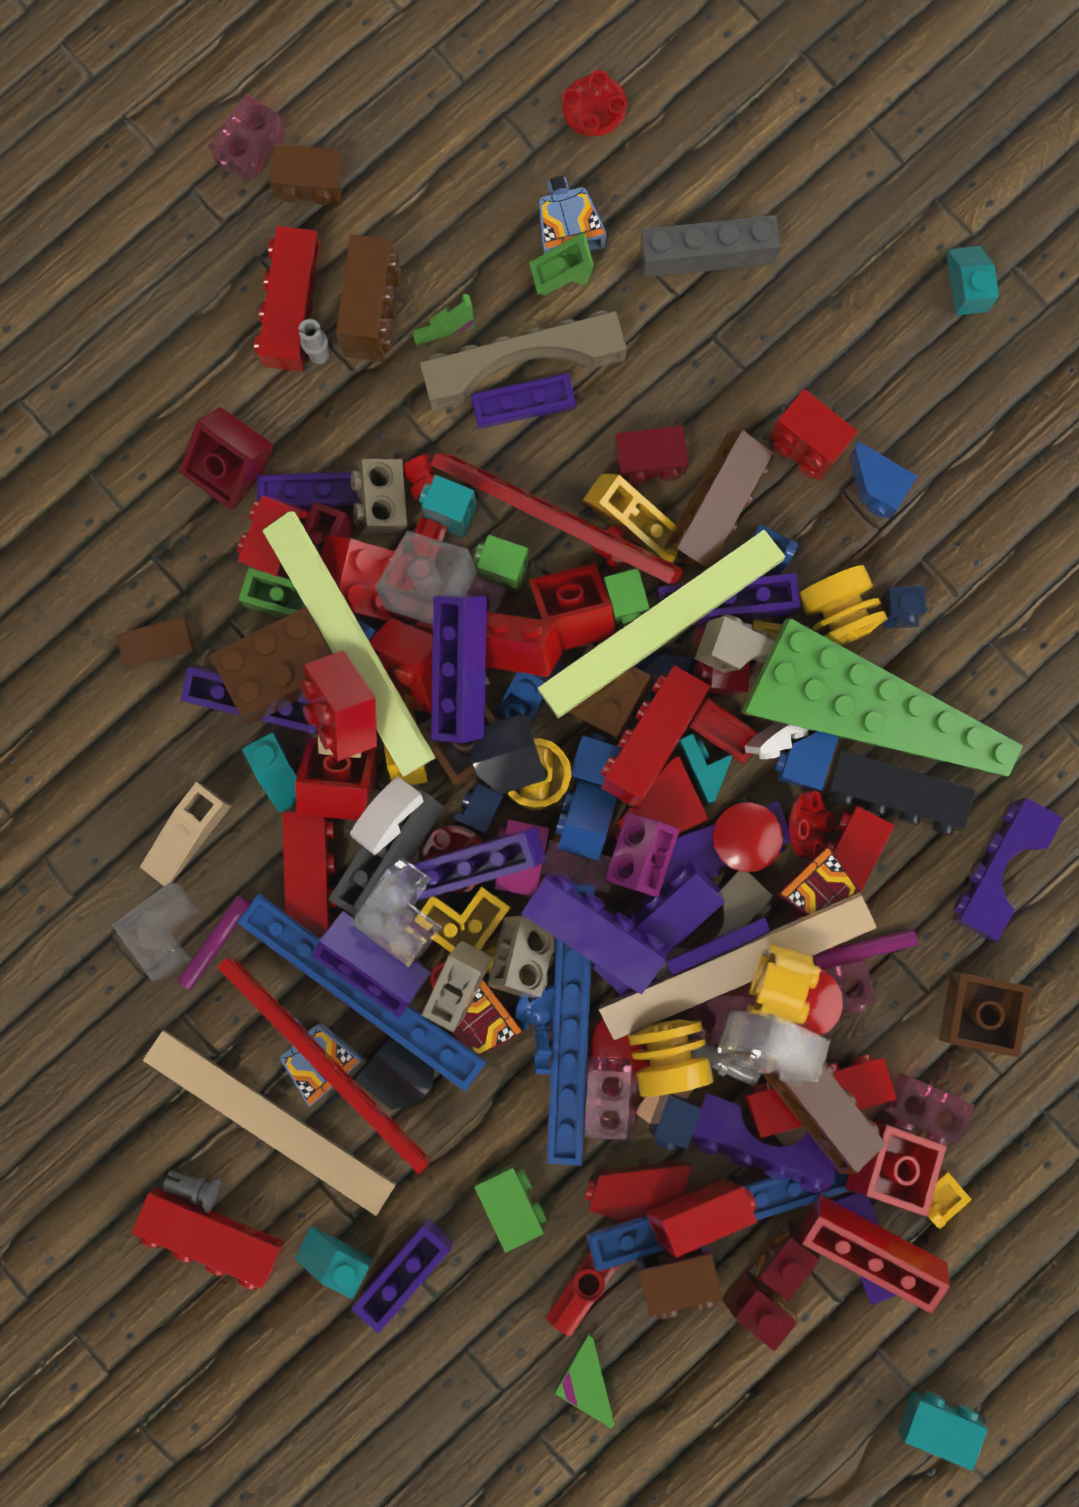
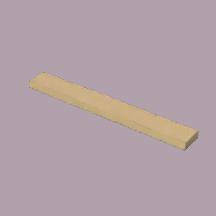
M860 892L679 973L671 974L652 982L642 995L634 990L599 1006V1011L613 1039L616 1040L647 1025L654 1024L752 982L760 956L768 957L770 953L765 949L767 943L812 956L877 927Z
M163 1030L143 1059L144 1062L375 1216L396 1186L395 1182L168 1031Z

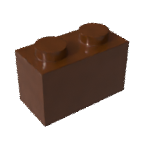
M274 144L270 185L276 198L286 202H296L298 199L312 200L320 205H328L331 202L341 203L344 174L341 150Z

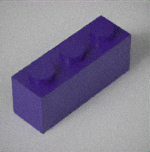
M344 911L320 939L312 955L315 960L398 1018L401 1017L431 973L424 968L420 961L408 957L395 948L390 940L378 936L368 929L360 919L351 917Z
M426 1218L358 1296L351 1309L379 1334L448 1254L453 1241Z

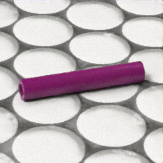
M240 895L236 896L178 978L177 982L188 990L193 989L238 925V920L251 904L248 900Z
M914 929L835 947L833 950H824L812 955L814 966L823 969L918 946V940Z

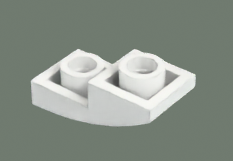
M776 722L753 737L745 745L746 753L759 754L760 759L776 758L780 756V750L792 748L791 739L807 737L809 732L802 727Z
M397 776L366 808L350 832L351 837L376 855L401 833L398 824L424 802L421 793Z

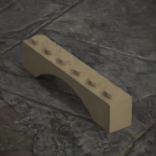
M598 311L592 313L584 320L576 322L573 319L564 320L557 323L555 327L546 330L533 328L524 332L523 336L511 339L508 336L499 337L491 341V344L481 347L468 345L461 348L458 353L447 356L442 353L429 356L426 361L420 362L432 411L465 403L470 394L488 377L507 366L521 361L538 358H558L577 362L595 369L625 361L627 348L616 311L610 313Z

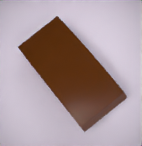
M187 617L116 635L124 668L195 651Z

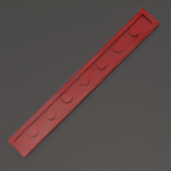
M437 453L433 457L432 466L668 584L680 580L684 571L681 567L451 453Z
M235 957L225 958L217 966L227 979L418 1175L429 1165L430 1157Z

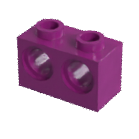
M626 813L605 881L658 897L679 829L657 820Z

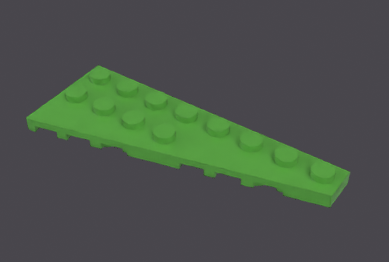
M791 618L785 619L741 711L748 716H756L773 722L802 727L811 731L827 733L840 738L898 750L903 753L923 756L936 761L948 762L999 776L1010 775L1023 745Z

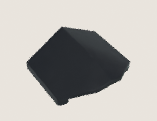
M525 713L484 726V738L475 740L470 754L477 776L501 795L546 781Z
M390 1037L355 1080L389 1109L394 1110L419 1103L433 1086L435 1069Z

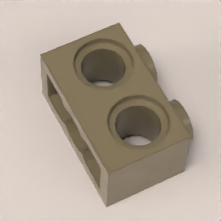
M361 459L355 470L351 471V488L357 493V503H354L353 520L355 524H359V534H400L407 526L402 459ZM369 475L379 476L383 486L374 485L370 481ZM372 507L380 508L385 514V520L377 519L372 513Z
M504 917L487 986L520 997H541L548 981L547 970L550 957L556 947L555 936L527 917ZM528 935L531 937L530 947L527 942ZM521 969L523 971L522 982L519 978V972Z
M461 941L449 955L422 1016L454 1032L466 1016L493 957Z

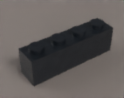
M840 750L835 753L824 792L832 794V800L850 806H852L853 801L866 805L865 810L868 812L886 815V811L899 814L898 820L912 825H919L920 821L933 824V831L953 835V831L965 830L976 789Z

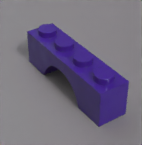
M1028 798L1016 800L1015 803L1012 801L1002 815V820L1005 822L1000 832H994L985 849L989 852L983 863L978 862L970 874L969 880L973 881L967 893L962 892L953 906V910L956 913L952 920L987 940L998 941L1014 912V908L1005 897L1002 886L1003 872L1007 863L1022 850L1048 849L1064 818Z
M706 1093L690 1141L697 1144L696 1148L711 1155H716L717 1152L731 1157L730 1160L733 1163L742 1167L749 1168L751 1165L765 1169V1174L774 1179L785 1180L789 1178L800 1182L799 1186L809 1192L820 1193V1191L826 1192L833 1182L836 1168L808 1132L798 1142L789 1146L774 1147L766 1145L754 1138L745 1127L740 1105Z

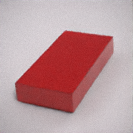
M709 698L703 700L688 725L689 729L727 755H732V758L741 764H746L752 754L746 753L745 745L759 733Z

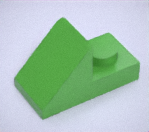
M584 233L578 234L529 262L537 294L545 296L569 282L581 285L588 284L594 267Z

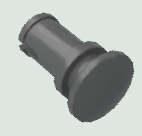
M174 1170L167 1174L171 1180L165 1179L163 1185L164 1193L189 1199L192 1205L195 1206L203 1204V1211L205 1213H209L213 1209L220 1194V1178L215 1177L209 1183L205 1177L196 1179L177 1173Z

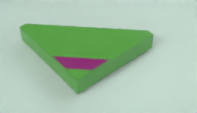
M463 294V302L454 309L450 310L449 307H446L429 320V326L413 330L416 345L474 329L473 308L469 294Z
M588 1332L558 1383L555 1394L612 1429L614 1419L593 1335Z

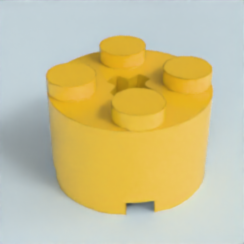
M767 943L765 949L770 953L768 957L760 956L749 994L756 996L755 1005L748 1004L747 1012L748 1014L790 1027L794 1026L796 1022L804 1024L809 1011V1003L805 1002L809 988L814 989L817 984L820 967L814 966L811 955Z

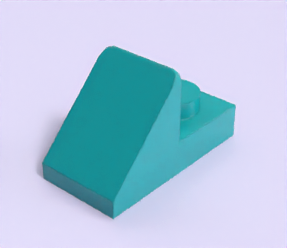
M693 734L680 739L678 742L680 751L705 805H708L716 800L732 755L707 765L705 760L709 758V755L701 739L696 741Z

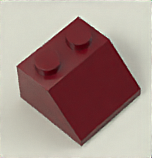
M218 407L196 421L179 473L230 510H234L257 481V475L263 473L274 444L222 407Z

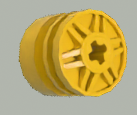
M864 565L855 566L827 577L799 593L800 603L806 616L820 613L824 616V619L816 623L812 630L817 633L829 629L830 633L824 637L840 646L870 634L878 625L888 620L885 611L871 615L868 614V611L881 604L879 598L862 601L861 595L873 587Z
M676 1019L647 1025L640 1031L628 1035L630 1045L646 1043L647 1047L632 1052L633 1059H649L650 1066L636 1072L641 1097L687 1091L714 1082L709 1058L692 1057L691 1054L692 1050L706 1044L704 1038L688 1039L689 1034L703 1030L700 1020L687 1021Z

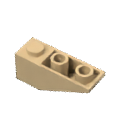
M196 782L173 811L140 868L168 888L232 806L207 786Z

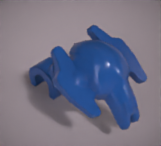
M546 985L541 997H520L516 1006L515 1018L520 1020L522 1029H528L529 1022L535 1026V1074L550 1075L549 1057L552 1055V1048L549 1047L548 1025L551 1024L550 1029L553 1031V996L555 991L553 985Z

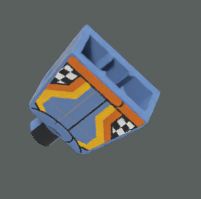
M557 176L547 182L550 195L539 199L543 254L580 233L586 235L590 252L604 249L606 245V231L587 190L583 187L569 190L565 176Z
M294 1017V1019L304 1028V1026L297 1020V1018ZM323 1023L317 1024L308 1032L347 1073L365 1059L358 1051ZM291 1044L292 1047L280 1059L305 1102L310 1107L333 1086Z

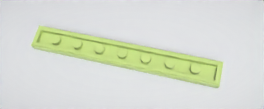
M295 511L286 513L262 531L332 653L344 650L374 694L376 700V730L404 777L436 757Z
M765 530L761 531L538 687V692L559 719L784 561L786 556Z

